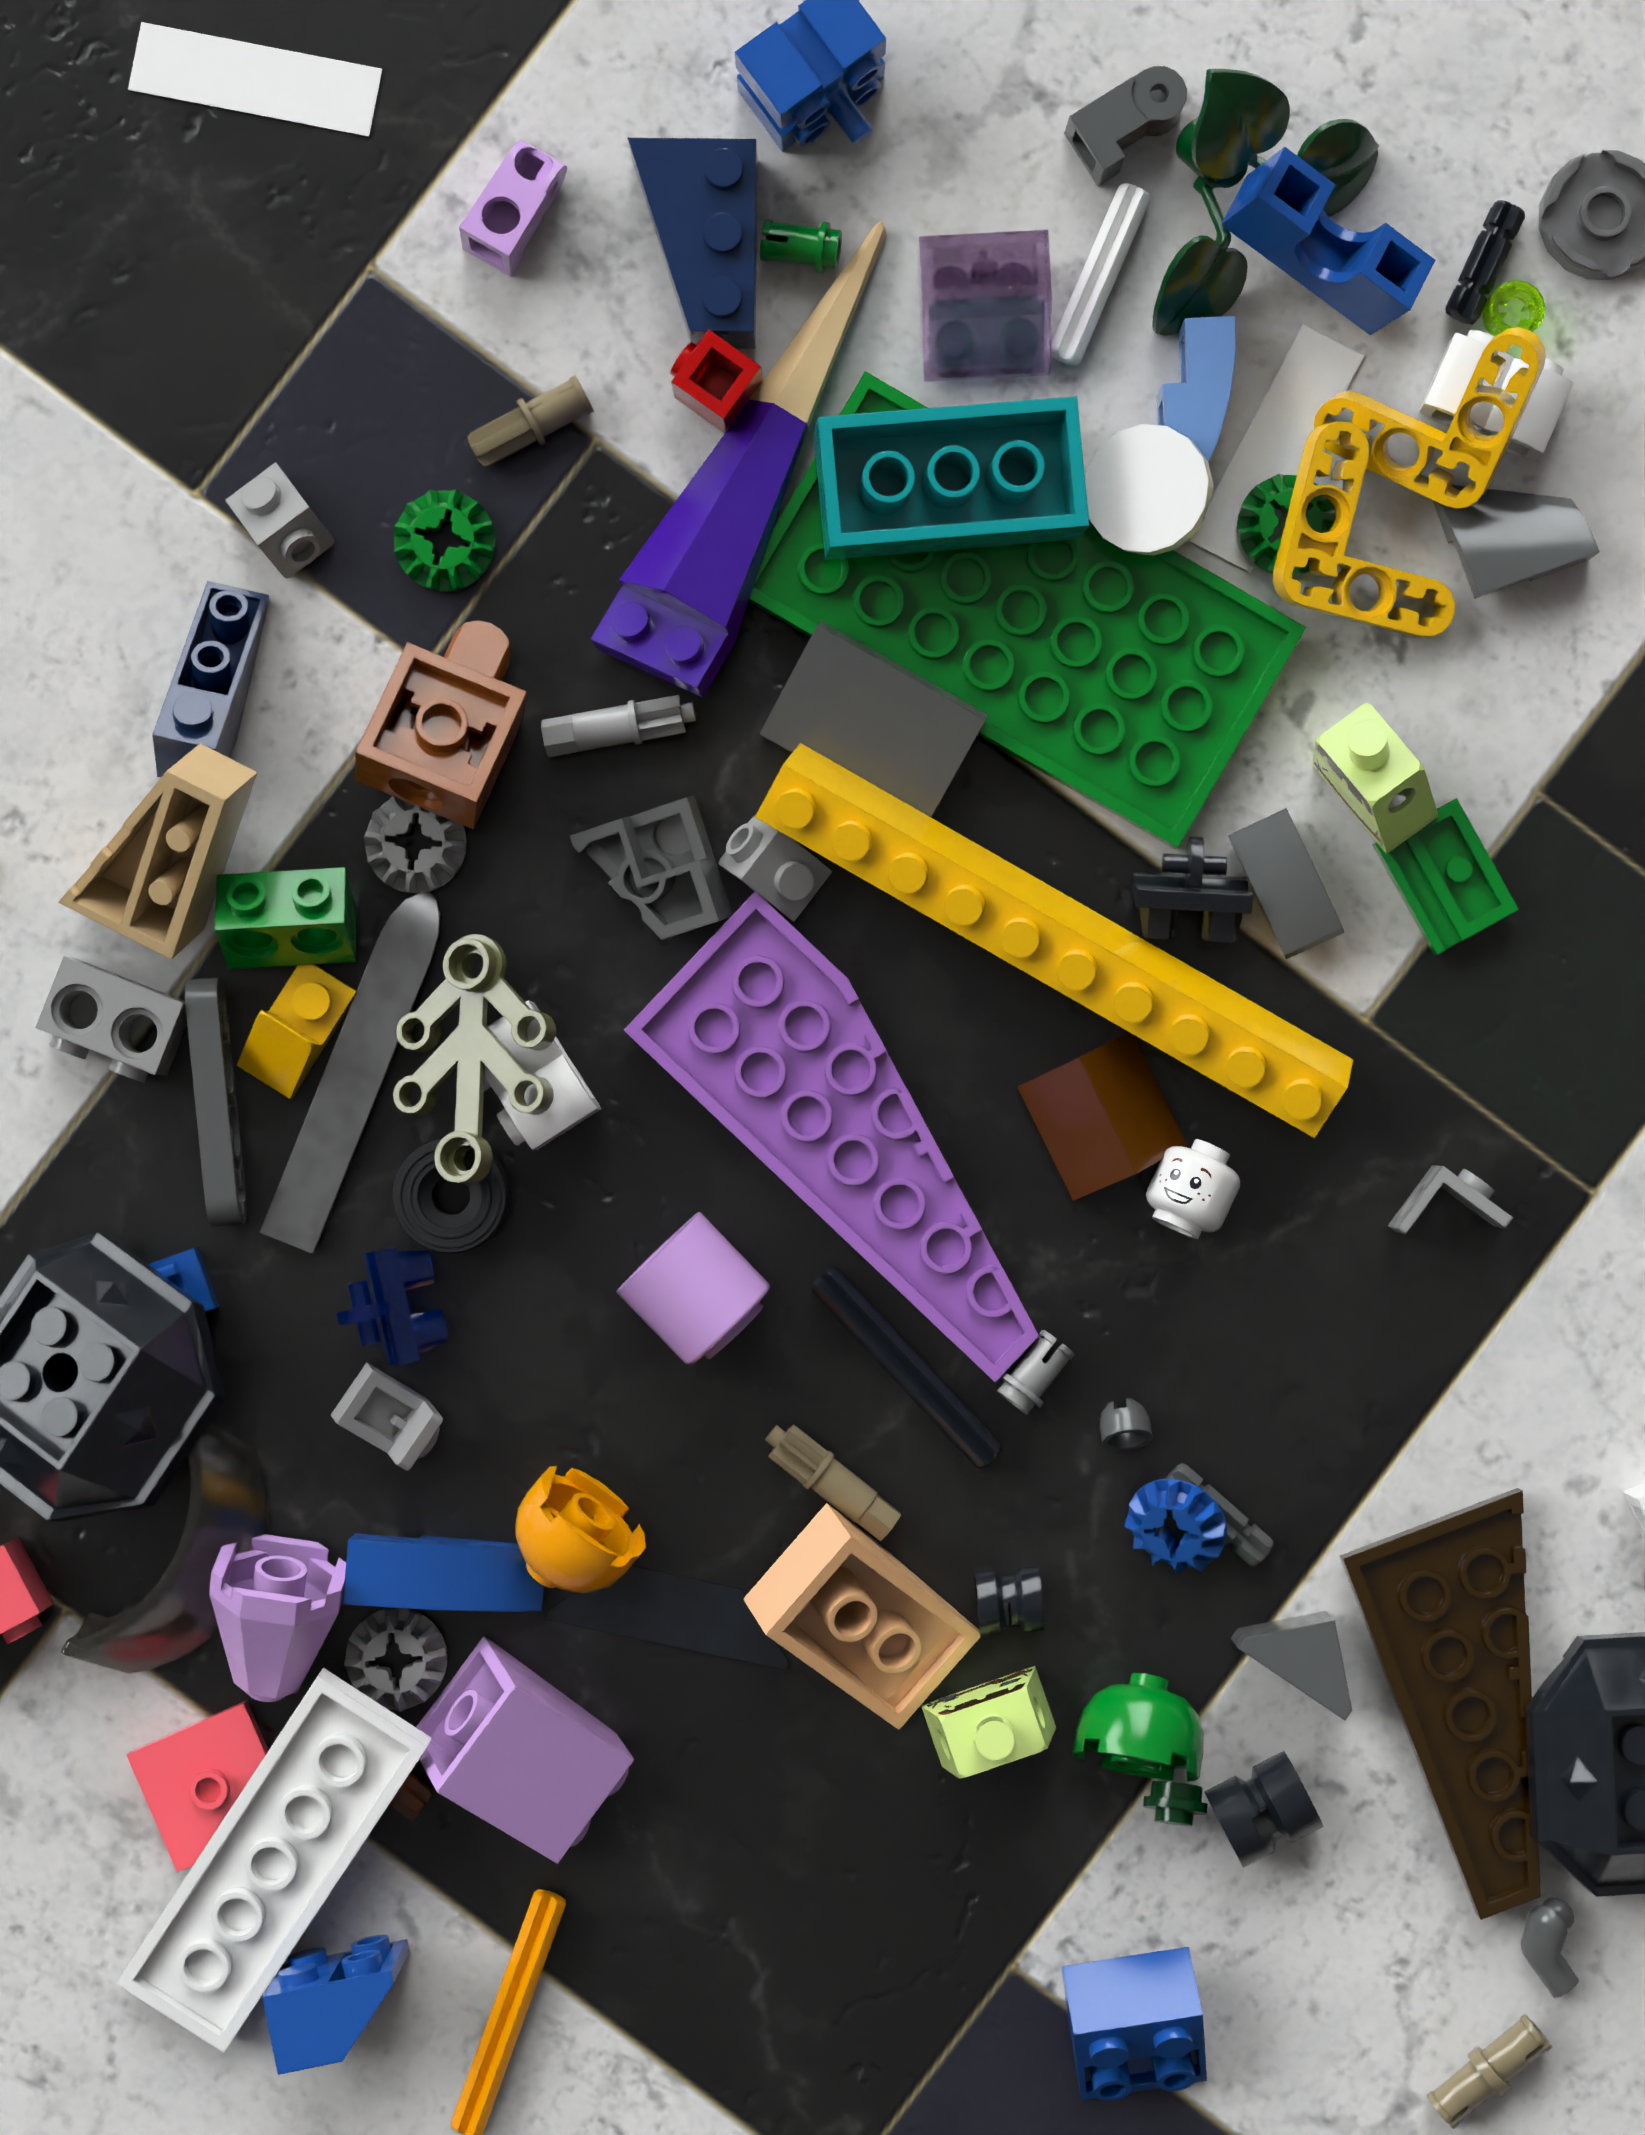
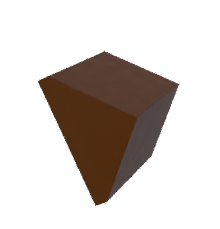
M1130 1032L1017 1087L1072 1201L1141 1172L1162 1160L1165 1151L1172 1146H1187L1134 1035Z

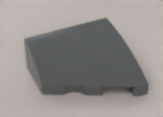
M1452 485L1455 489L1460 491L1465 487L1460 485ZM1487 489L1477 502L1464 508L1448 507L1433 500L1448 544L1452 542L1455 544L1474 599L1583 563L1600 552L1585 518L1570 498Z
M695 796L686 797L630 817L620 818L570 835L573 847L579 853L586 852L611 879L608 884L621 898L631 900L640 909L642 920L661 940L730 918L733 915Z

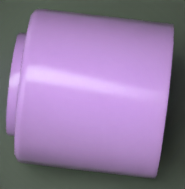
M698 1212L667 1239L616 1292L686 1365H691L703 1356L707 1359L712 1358L756 1317L763 1308L760 1301L769 1291L770 1285L702 1213Z

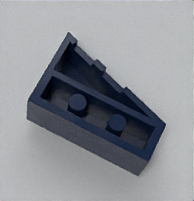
M627 137L636 174L639 178L690 341L697 345L709 329L736 349H756L758 192L756 139Z

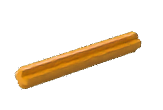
M537 1889L531 1899L451 2120V2128L460 2134L483 2135L566 1906V1899L554 1892Z

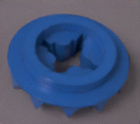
M1159 1479L1141 1487L1129 1503V1512L1124 1526L1130 1529L1134 1535L1133 1549H1144L1151 1555L1152 1566L1161 1562L1172 1565L1177 1575L1186 1568L1191 1567L1202 1572L1213 1559L1219 1557L1227 1539L1225 1516L1216 1501L1198 1486L1178 1479ZM1171 1510L1178 1529L1186 1531L1180 1542L1173 1538L1171 1529L1163 1527Z

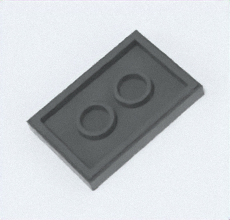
M821 620L766 720L760 735L790 752H793L802 743L932 818L989 715Z

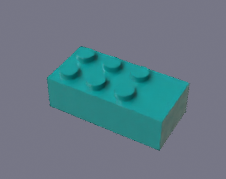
M1077 396L817 417L814 429V444L825 560L1080 539L1089 527Z

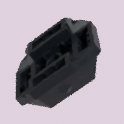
M99 1232L27 1255L0 1296V1484L48 1521L62 1522L120 1510L155 1506L226 1399L220 1371L216 1370L213 1343L204 1305L111 1236ZM76 1362L78 1376L74 1385L69 1389L67 1375L71 1366Z
M1645 1632L1577 1636L1562 1656L1564 1659L1546 1678L1525 1707L1531 1837L1596 1897L1645 1894Z

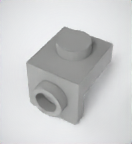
M276 462L225 500L259 548L284 578L292 577L335 543L329 531Z
M754 815L748 823L741 825L730 836L726 844V852L720 858L718 864L754 892H757L781 914L794 922L833 871L795 840L755 818L756 815Z
M367 1362L331 1413V1417L336 1424L388 1453L394 1463L406 1471L413 1466L417 1458L424 1457L433 1448L439 1436V1426L443 1421V1417L426 1397Z

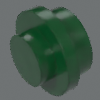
M1152 1781L1150 1796H1144L1143 1807L1155 1810V1822L1181 1826H1193L1194 1815H1207L1208 1804L1202 1803L1203 1787L1169 1781Z

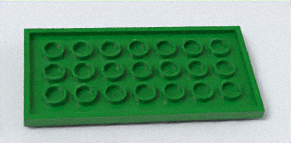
M865 371L839 415L928 407ZM816 456L771 531L748 601L810 638L816 626L822 620L983 711L989 716L978 734L979 736L1175 850L1184 839L1306 629L1305 626L1174 550L1154 556L1126 552L1104 539L1090 520L1089 527L1080 539L825 560Z

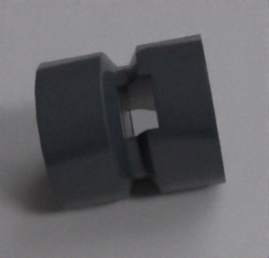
M1285 1751L1253 1766L1252 1777L1247 1781L1235 1775L1204 1791L1243 1868L1274 1853L1277 1839L1282 1837L1293 1843L1323 1827L1322 1821Z

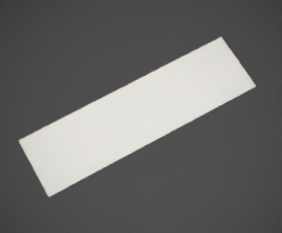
M141 22L128 90L369 137L382 69Z
M1305 324L1302 325L1215 490L1212 501L1209 502L1203 524L1199 531L1190 538V542L1251 573L1255 564L1245 554L1237 532L1238 514L1244 499L1256 485L1277 474L1297 476L1304 445L1309 434L1314 430L1316 413L1330 398L1340 392H1346L1364 355ZM1271 503L1272 507L1276 510L1274 514L1279 519L1283 511L1281 508L1277 510Z

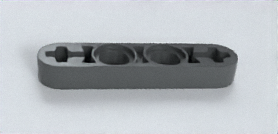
M220 976L189 979L185 985V1006L206 1212L212 1227L245 1224L247 1218V1196L225 987Z

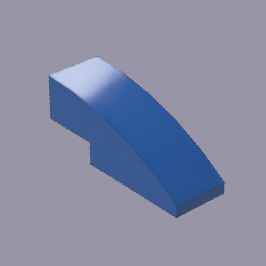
M355 1533L348 1539L343 1604L451 1611H542L545 1586L538 1583L529 1574L526 1568L527 1562L524 1560L516 1543L423 1535L418 1539Z

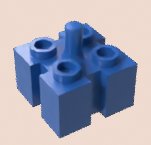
M805 0L798 5V12L780 25L776 21L735 51L736 69L740 73L737 75L738 92L782 152L795 142L800 147H804L820 137L831 124L826 117L829 113L853 144H858L865 140L873 130L858 108L871 100L882 87L879 81L884 78L885 62L881 57L886 54V37L859 0Z

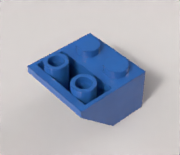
M374 1935L351 1943V1951L327 1955L326 1948L318 1947L302 1950L288 1957L289 1963L282 1965L262 1996L278 2075L343 2062L393 1986L410 1952L407 1939L390 1942L388 1935Z
M1189 1947L1062 1966L1065 2001L1081 2100L1097 2098L1103 2101H1115L1128 2096L1132 2092L1158 2088L1165 2091H1179L1190 2087L1194 2083L1207 2081L1203 2012Z

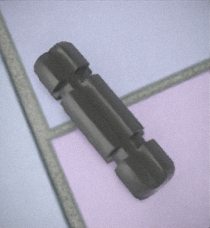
M1180 1463L1167 1475L1165 1479L1183 1480L1198 1486L1216 1501L1225 1516L1227 1524L1225 1544L1228 1545L1231 1542L1234 1545L1232 1550L1251 1566H1256L1268 1555L1274 1545L1273 1540L1257 1525H1248L1249 1519L1211 1485L1204 1486L1201 1484L1203 1478L1187 1464Z

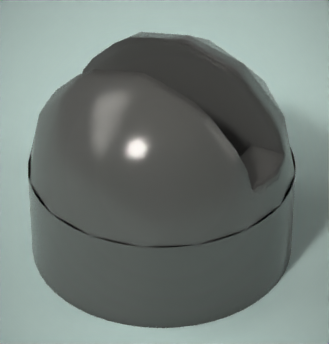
M1126 1398L1127 1407L1117 1408L1114 1400L1107 1404L1101 1413L1099 1425L1103 1447L1114 1451H1126L1140 1448L1151 1442L1153 1434L1150 1417L1147 1410L1139 1402L1132 1398Z

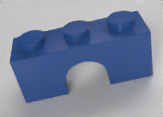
M1284 147L1246 176L1221 225L1359 328L1372 335L1411 310L1436 260L1387 223L1374 231L1366 233L1351 231L1335 223L1323 210L1335 184L1288 148Z

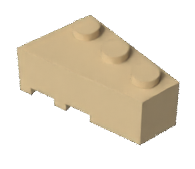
M200 743L164 773L122 824V828L108 845L97 854L90 863L89 868L58 903L172 960L205 929L216 896L217 875L224 873L258 772Z

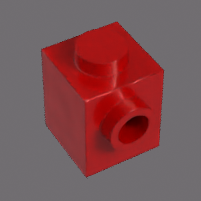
M709 329L697 345L690 342L683 349L670 371V374L674 376L671 381L674 398L723 433L728 430L763 381L760 365Z

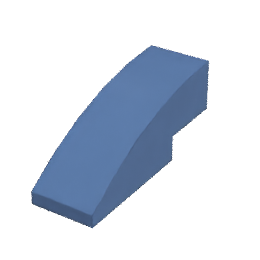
M1236 316L1185 318L1178 333L1181 383L1162 384L1157 395L1158 425L1168 426L1192 440L1208 463L1219 440L1230 400L1236 358Z

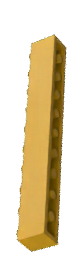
M802 743L797 746L782 765L755 818L1313 1138L1316 1137L1348 1088L1353 1065L1352 1058Z

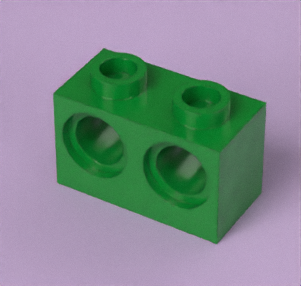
M345 867L217 875L214 930L228 969L356 962L357 907Z

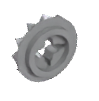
M394 796L372 813L370 823L364 835L367 860L370 867L385 884L405 893H426L442 887L456 875L466 854L467 839L464 825ZM419 815L418 823L421 825L422 834L432 838L434 842H442V847L431 846V849L420 850L418 860L414 862V870H410L411 861L408 859V851L396 843L389 842V837L398 838L399 835H408L411 831V825L415 824V816Z
M387 1608L366 1617L353 1631L348 1639L344 1667L354 1688L385 1708L401 1712L424 1703L438 1689L447 1668V1649L439 1629L426 1616L407 1608ZM391 1633H394L395 1643H398L401 1653L411 1654L412 1657L422 1656V1659H416L413 1663L405 1665L402 1670V1677L399 1679V1685H396V1678L392 1677L390 1667L379 1666V1663L370 1664V1661H375L378 1657L388 1652Z

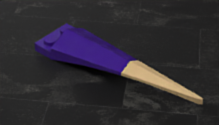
M880 221L873 227L621 576L619 582L622 587L591 637V641L597 650L700 697L705 696L736 642L771 531L808 428L849 324L887 237L883 221Z

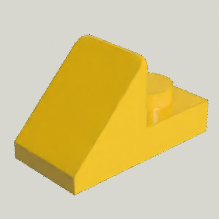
M316 964L297 965L270 1010H261L257 1015L237 1066L287 1098L292 1099L350 1009L357 990Z

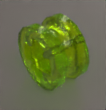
M1520 280L1505 282L1495 289L1487 300L1482 315L1484 326L1488 333L1496 336L1506 329L1515 328L1503 322L1504 317L1507 315L1506 312L1500 314L1498 312V305L1506 306L1512 298H1518L1524 302L1525 305L1522 307L1521 312L1529 311V319H1521L1515 327L1528 329L1534 333L1544 319L1545 303L1539 290L1530 283Z

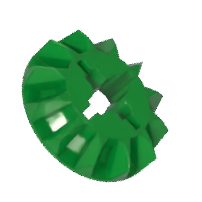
M1277 474L1256 485L1244 499L1238 514L1237 532L1245 554L1255 565L1273 574L1281 542L1280 537L1273 543L1268 540L1275 533L1274 529L1280 522L1274 514L1276 510L1272 507L1271 503L1277 510L1281 508L1283 512L1288 514L1297 477L1295 475ZM1320 495L1314 497L1307 506L1306 519L1308 525L1313 530L1323 533L1332 527L1336 511L1334 504L1328 498ZM1308 560L1305 567L1294 568L1292 576L1309 572L1310 561Z
M456 489L452 491L429 490L425 495L413 502L407 503L404 512L394 525V553L404 572L420 586L441 592L459 590L477 581L489 567L495 550L494 527L480 503ZM448 515H451L450 521L454 536L460 538L463 543L470 544V546L448 547L445 555L441 556L437 566L434 544L426 540L424 536L419 535V532L427 534L429 531L439 532L443 523L447 522Z

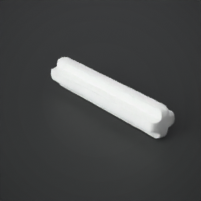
M1122 183L1119 185L1050 345L1049 355L1064 364L1072 366L1080 364L1150 201V194L1140 187Z

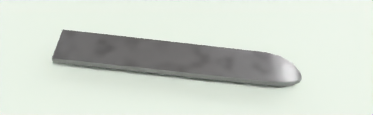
M419 892L405 899L390 915L382 929L260 1230V1233L311 1254L315 1253L399 1042L396 1037L397 1024L405 1014L412 1011L433 959L439 938L441 913L436 897L429 892Z

